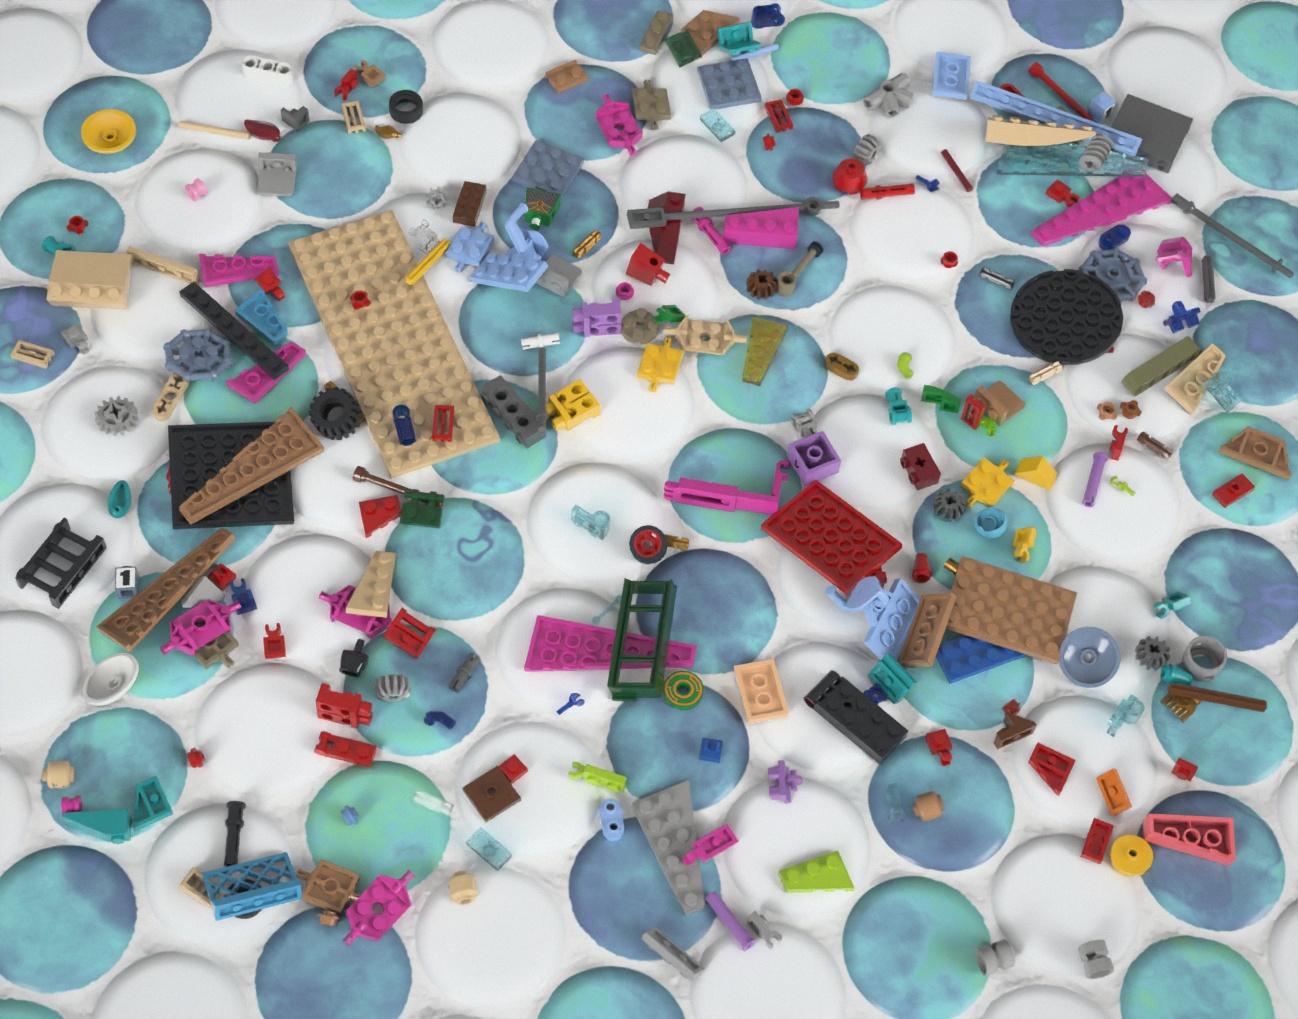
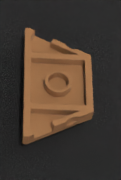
M703 10L681 29V34L687 41L688 47L692 48L695 59L698 60L718 42L717 28L739 24L740 18Z
M1246 427L1240 434L1231 438L1230 442L1222 445L1218 453L1286 480H1289L1291 477V471L1288 468V454L1285 451V440L1252 427Z

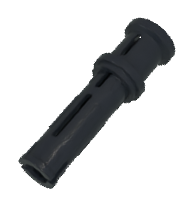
M229 801L226 806L228 808V818L225 820L227 827L225 867L238 864L240 832L244 826V820H242L243 810L246 808V804L241 801Z

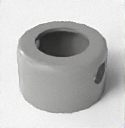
M1196 637L1188 644L1183 654V669L1193 674V679L1197 681L1208 682L1214 680L1226 664L1227 651L1224 645L1213 637ZM1196 654L1206 655L1211 659L1213 669H1205L1198 666L1193 661L1192 656Z

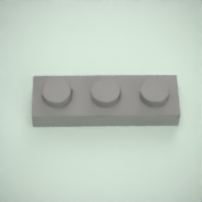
M656 927L646 931L641 938L650 949L658 952L665 962L673 965L680 971L683 977L690 981L700 976L705 969Z

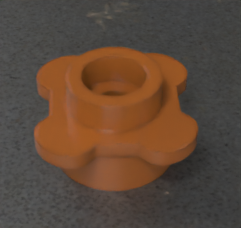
M1131 400V402L1127 403L1121 402L1122 415L1127 419L1140 416L1142 411L1137 406L1138 402L1136 400Z

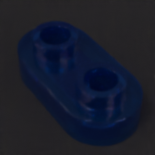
M1116 225L1101 234L1098 245L1102 250L1117 248L1129 240L1131 230L1126 225Z

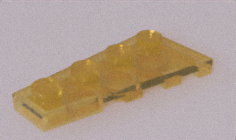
M753 316L742 375L743 382L761 386L788 331V325Z

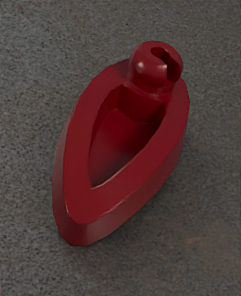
M244 120L247 131L253 137L260 140H272L273 142H278L281 139L280 130L274 124L258 120Z

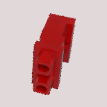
M321 684L315 701L317 717L319 719L351 725L352 728L356 729L359 724L370 726L373 712H371L372 703L363 701L362 694L356 693L354 696L350 692L338 693L331 691L329 684Z

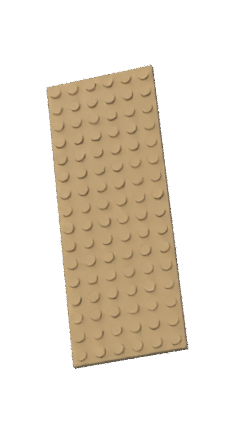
M393 210L288 242L289 249L356 401L365 415L367 426L391 479L500 442V436L424 276L422 275L414 285H409L405 282L406 276L418 263ZM359 290L367 292V298L371 301V305L369 307L364 306L358 310L354 309L353 302L350 301V295ZM435 405L454 406L452 442H448V440L441 442L440 439L432 441ZM439 410L437 434H441L442 410ZM450 410L446 412L445 434H448Z

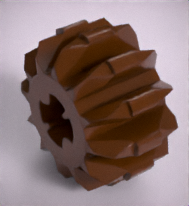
M757 269L756 273L751 272L746 282L747 292L751 293V297L757 296L758 300L761 297L767 300L768 296L773 297L778 287L777 277L773 276V272L767 273L766 269L762 272Z

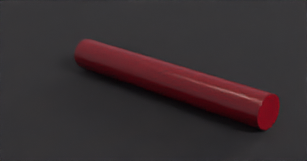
M947 149L942 150V156L965 190L971 192L973 190L972 185Z

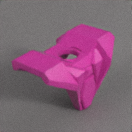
M1181 236L1162 240L1157 250L1158 255L1155 258L1160 267L1165 270L1168 263L1182 261L1186 277H1191L1192 246L1187 239Z

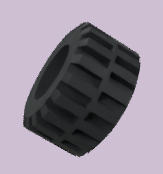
M333 387V390L326 388V392L320 391L319 396L313 398L314 403H310L309 407L312 409L309 411L311 423L324 437H328L330 440H334V438L342 440L343 436L348 438V434H354L356 432L354 429L360 426L358 421H362L360 414L362 410L359 407V403L343 388ZM338 406L344 407L340 418L335 421H327L328 414L333 408Z

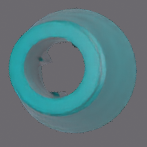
M1165 664L1161 670L1160 679L1168 684L1173 682L1190 685L1193 674L1173 664Z

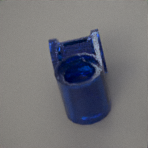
M777 3L755 6L753 8L751 23L752 27L756 29L777 27L785 22V17L781 14V6Z

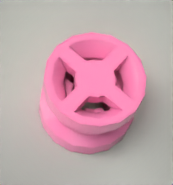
M198 178L192 184L185 186L188 196L193 201L199 200L201 195L205 196L208 194L206 186Z

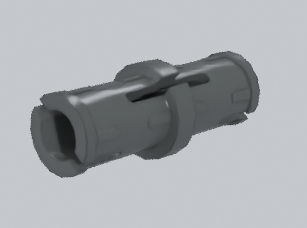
M469 653L463 665L458 667L457 674L448 685L452 691L456 688L455 692L459 693L467 679L472 677V671L481 660L478 655L473 658L474 653Z

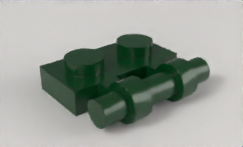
M413 489L412 491L405 490L404 498H410L411 504L403 503L400 523L440 528L443 509L442 507L435 506L436 502H444V495L437 494L434 491L426 493L420 492L418 489ZM427 500L429 505H418V501Z

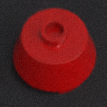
M853 158L841 161L832 173L834 187L839 192L841 190L850 192L849 195L859 193L860 189L864 188L868 181L864 165L859 160Z

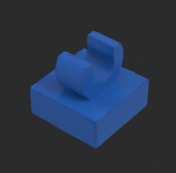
M702 737L699 760L720 763L723 741Z

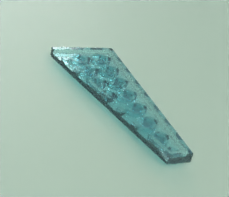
M1072 143L1043 146L1004 144L996 174L1145 177L1149 159L1110 151L1099 170L1087 172L1079 164V160L1087 146Z

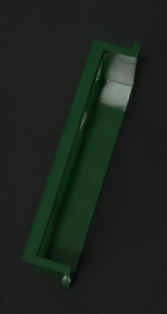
M624 578L607 683L612 694V701H637V698H661L677 593V585H674L672 579L670 581H631ZM633 594H663L661 605H631ZM630 612H660L654 655H623ZM622 662L652 663L650 682H619Z

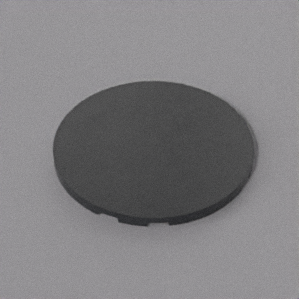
M1073 269L1054 272L1051 270L1031 278L1018 290L1011 306L1010 321L1012 331L1018 342L1035 357L1050 363L1058 361L1061 365H1077L1095 360L1113 347L1122 330L1123 312L1121 302L1114 290L1100 278Z

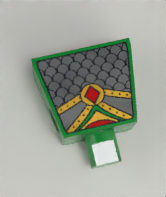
M527 187L525 204L528 207V212L525 213V221L530 223L529 227L532 230H540L541 225H551L561 205V194Z

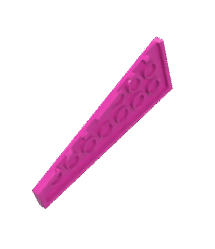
M1136 165L1032 231L1031 235L1044 247L1062 241L1065 237H1074L1079 235L1080 232L1092 231L1095 227L1107 226L1125 220L1128 216L1143 214V211L1155 210L1164 204L1169 205L1171 204L1172 197Z
M537 615L524 671L610 670L616 630ZM627 632L623 655H654L656 638ZM669 640L665 668L693 667L697 646ZM622 662L621 669L652 668V663Z

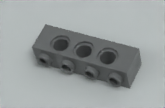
M501 375L482 385V400L485 404H489L492 407L496 417H500L503 420L507 430H511L515 434L518 443L529 448L546 437V431H538L536 415Z

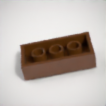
M464 181L453 213V223L476 226L487 193L486 185Z

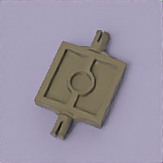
M648 79V82L647 80L643 82L645 88H632L631 91L635 120L650 121L651 129L654 130L655 128L657 130V121L670 120L671 118L667 88H652L651 81Z
M196 622L195 626L202 627L206 622ZM226 631L197 649L194 657L206 670L220 660L227 668H231L235 662L228 654L238 647L239 643L229 631Z

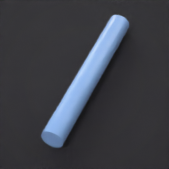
M777 43L758 48L754 52H745L729 57V61L750 59L778 50L779 47Z

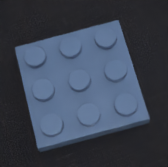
M748 58L698 66L697 72L710 110L761 102L762 97Z
M535 140L513 174L512 182L528 188L559 193L562 199L584 164V158Z

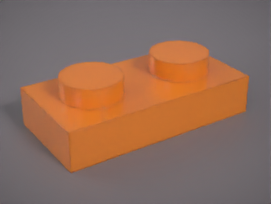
M1112 768L1096 778L1112 816H1117L1132 807L1117 769Z

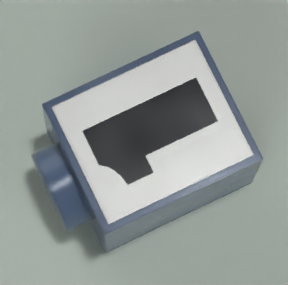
M123 566L122 568L115 569V591L118 599L133 598L139 593V574L136 567Z

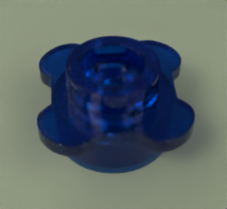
M874 684L869 690L864 691V694L877 705L888 699V695L884 693L880 684Z

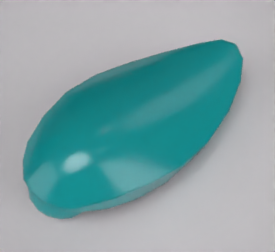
M120 480L114 485L108 498V512L114 518L125 516L131 507V491L125 480Z

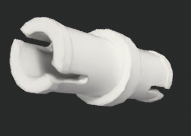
M556 332L521 338L522 349L560 344L559 334Z

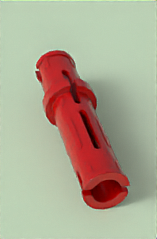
M914 183L883 187L876 185L874 188L860 189L861 200L871 198L879 200L882 197L915 194Z

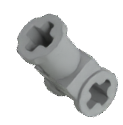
M806 409L804 413L798 415H791L792 425L798 431L800 437L803 435L808 437L818 433L816 430L817 422L811 409Z

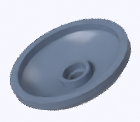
M1082 627L1072 631L1065 637L1059 653H1061L1059 665L1063 674L1072 683L1085 688H1095L1106 684L1115 676L1120 665L1121 655L1117 642L1108 632L1096 627ZM1086 653L1091 654V659L1088 661L1084 659Z

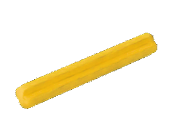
M446 238L442 239L406 276L405 282L409 285H414L447 251L451 242Z

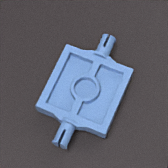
M480 222L476 230L461 226L447 249L446 257L457 261L454 267L456 272L460 273L464 265L479 267L484 261L495 241L494 235L484 233L487 227L485 222Z

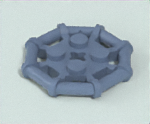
M1116 247L1110 250L1091 251L1089 257L1078 269L1081 273L1093 274L1100 278L1114 292L1124 291L1123 294H1116L1120 301L1135 300L1141 288L1147 284V278L1144 277L1140 260L1129 256ZM1095 261L1098 263L1096 267L1091 266ZM1110 272H1113V274H1114V275H1117V276H1116V277L1111 276V275H1110ZM1130 282L1136 283L1133 288L1129 286Z
M210 328L189 331L183 329L180 331V334L163 346L166 358L165 367L167 370H171L183 377L186 382L192 380H217V377L234 364L231 354L232 343L230 340H225L212 332ZM209 340H213L218 345L215 346L214 344L210 343ZM184 341V345H182L180 348L177 347L178 344ZM224 352V357H218V353ZM173 355H179V359L174 360Z

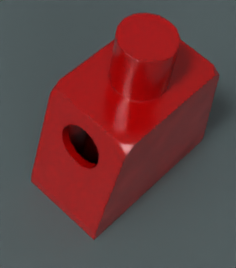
M642 243L639 244L632 254L625 273L649 286H652L656 279L666 283L671 275L662 269L665 260Z

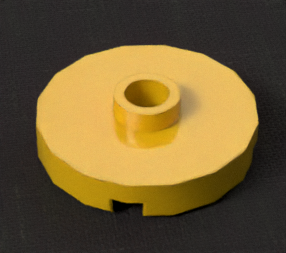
M1136 835L1119 837L1113 843L1110 850L1113 867L1119 873L1126 876L1143 875L1150 868L1153 861V851L1150 845L1143 838ZM1129 852H1133L1135 856H1131Z

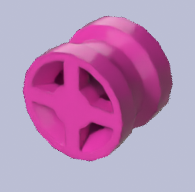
M75 796L74 798L62 797V813L82 812L81 796Z

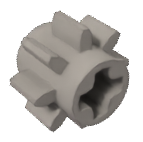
M439 186L437 190H433L430 187L431 192L425 194L430 199L426 204L430 205L432 203L433 210L438 206L443 209L442 204L448 202L443 197L447 194L446 191L440 192ZM439 195L440 199L434 201L433 197Z

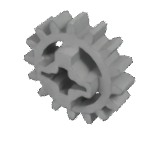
M118 396L116 400H113L110 397L109 402L103 400V406H97L98 411L95 412V421L100 431L105 430L106 435L110 432L113 433V436H116L117 432L124 435V431L130 432V426L135 427V421L139 419L134 402H128V398L121 400L120 396Z

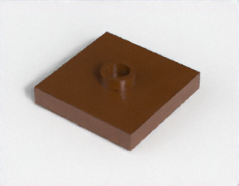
M498 766L462 787V791L485 822L490 821L521 801L520 795Z

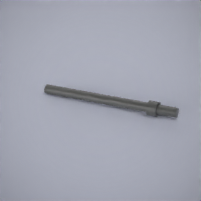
M544 347L539 348L538 410L536 412V420L538 421L539 432L546 431V421L548 420V412L546 411V348Z

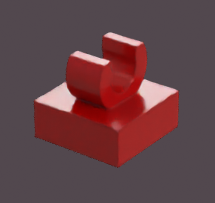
M222 563L207 576L221 591H224L237 578L236 574Z

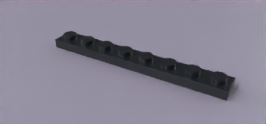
M194 281L179 291L180 296L273 380H276L289 370L288 364Z

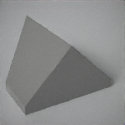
M201 576L181 597L182 607L194 608L207 599L220 604L225 594L206 576Z

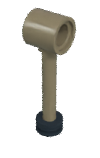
M813 241L808 246V253L792 272L783 271L779 274L776 290L779 295L789 297L794 293L796 277L813 257H819L824 251L823 246L819 242Z

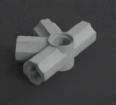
M900 73L890 80L883 81L880 87L863 97L864 107L867 110L873 111L882 105L884 114L888 118L895 117L900 113L899 105L909 108L914 93L904 90L911 84L909 77L905 73Z

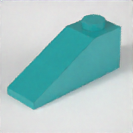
M128 809L62 813L66 826L106 842H112L113 844L131 841V815Z

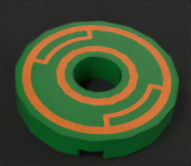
M681 670L674 672L664 682V699L673 708L676 707L680 710L693 709L699 705L703 697L704 686L702 680L690 671ZM686 687L689 692L687 694H680L678 689Z

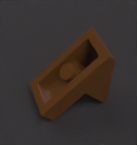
M1006 713L1003 719L1006 728L997 732L993 743L998 750L1033 734L1037 725L1035 721Z

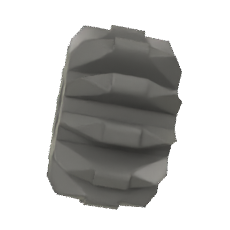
M949 488L946 492L941 490L933 500L932 507L935 510V516L941 515V520L948 518L949 522L953 518L958 520L960 515L964 514L966 507L963 494L958 495L957 490L951 492Z
M1149 635L1146 637V640H1140L1139 645L1135 648L1137 653L1135 659L1141 660L1140 666L1145 664L1147 670L1151 667L1155 671L1159 667L1163 668L1170 658V647L1164 646L1165 640L1158 641V636L1153 640Z

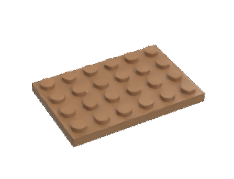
M961 556L950 592L957 596L946 629L1057 664L1061 654L1059 652L1060 646L1067 633L1077 592Z

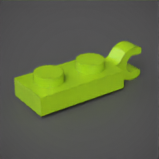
M572 762V768H576L578 771L576 773L569 771L568 777L570 779L576 780L584 777V780L591 785H601L612 792H624L627 777L588 764L583 766L579 762Z

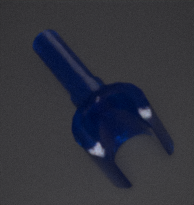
M919 175L916 176L917 180L927 186L929 192L939 189L937 185L940 182L937 179L929 181Z
M572 693L569 697V702L556 712L560 715L574 705L581 707L584 705L585 700L579 699L576 701L581 695Z

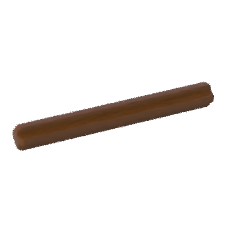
M1173 682L1168 685V693L1171 695L1259 712H1265L1267 709V701Z

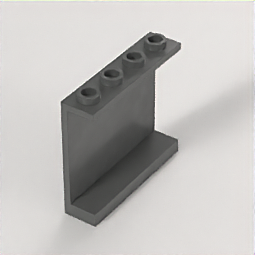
M1127 94L1111 128L1141 138L1142 142L1135 157L1111 149V152L1169 174L1181 144L1189 132L1193 118Z

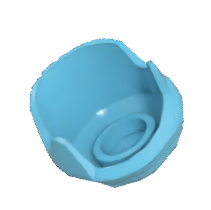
M996 507L983 509L974 518L976 530L984 537L990 539L998 538L1007 529V516L1004 511Z

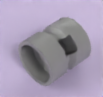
M1005 939L992 943L991 947L985 945L975 949L977 965L984 976L998 972V968L1005 970L1015 966L1013 951Z
M1093 940L1078 947L1081 960L1086 962L1083 967L1088 979L1106 977L1115 971L1111 958L1107 957L1109 951L1105 940Z

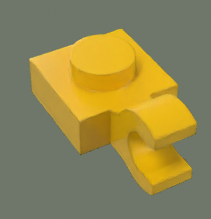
M1033 526L1016 529L1012 546L1015 548L1014 557H1021V563L1028 562V548L1034 545L1037 530Z

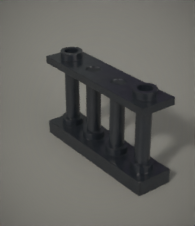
M65 517L54 526L52 533L27 564L19 569L15 577L20 589H23L27 583H30L49 593L51 604L57 609L62 606L107 549L104 538L96 535L93 540L89 541L70 531V525ZM66 537L86 549L81 555L77 556L61 548L58 544ZM54 552L74 564L69 570L64 571L45 560ZM41 567L60 577L61 581L57 586L53 587L33 575Z

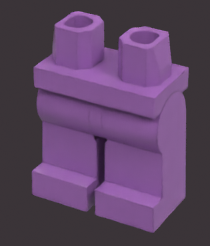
M612 298V303L605 304L593 302L588 305V302L582 303V308L572 309L574 333L584 332V338L590 337V335L621 334V306L619 298Z

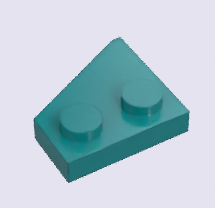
M157 776L136 784L134 822H132L134 831L173 815V811Z

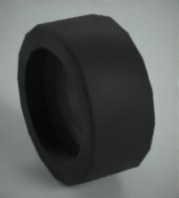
M400 90L394 93L389 99L391 117L401 124H410L419 120L423 113L421 96L412 90ZM403 102H411L416 105V108L407 112L400 111L395 107Z

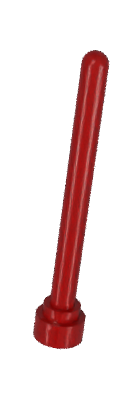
M1035 62L1030 66L1028 70L1030 75L1036 78L1039 77L1081 117L1092 120V116L1044 73L1041 64Z

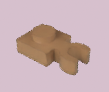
M361 60L362 67L354 65L357 74H360L361 79L372 88L386 79L385 73L374 65L368 67L365 60Z

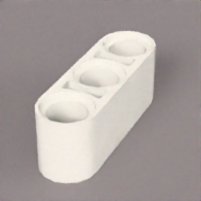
M246 56L242 60L244 76L248 79L280 86H289L293 83L292 67L289 63L256 56Z

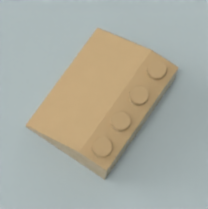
M56 250L48 281L47 301L52 306L127 310L132 254Z

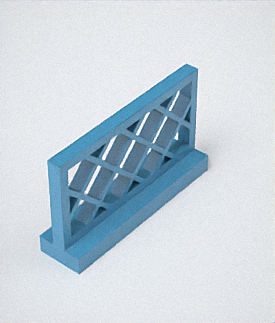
M287 852L202 873L216 921L302 899L301 883L299 878L297 879ZM283 860L285 862L282 869L273 866L275 862ZM255 867L265 868L261 874L252 871ZM269 870L278 874L275 879L266 877ZM235 872L243 874L240 879L231 877V875ZM248 876L257 879L253 885L244 882ZM282 876L291 879L290 881L279 882ZM218 877L222 880L216 885L209 882V879ZM226 881L236 884L232 890L223 887ZM261 881L271 884L262 888L258 887ZM240 886L249 890L247 892L237 893V890ZM218 892L228 895L227 897L215 899Z

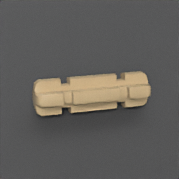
M1056 361L1038 370L1037 373L1030 374L1028 381L1035 385L1039 383V380L1043 381L1061 372L1062 365Z

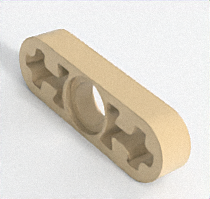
M176 373L171 375L152 408L154 417L158 421H166L171 417L189 385V382H186L183 377ZM169 393H173L176 395V397L171 400L165 398L166 395Z

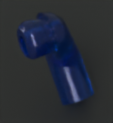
M429 711L425 714L424 723L428 726L434 725V722H440L448 729H452L456 724V721L443 711Z

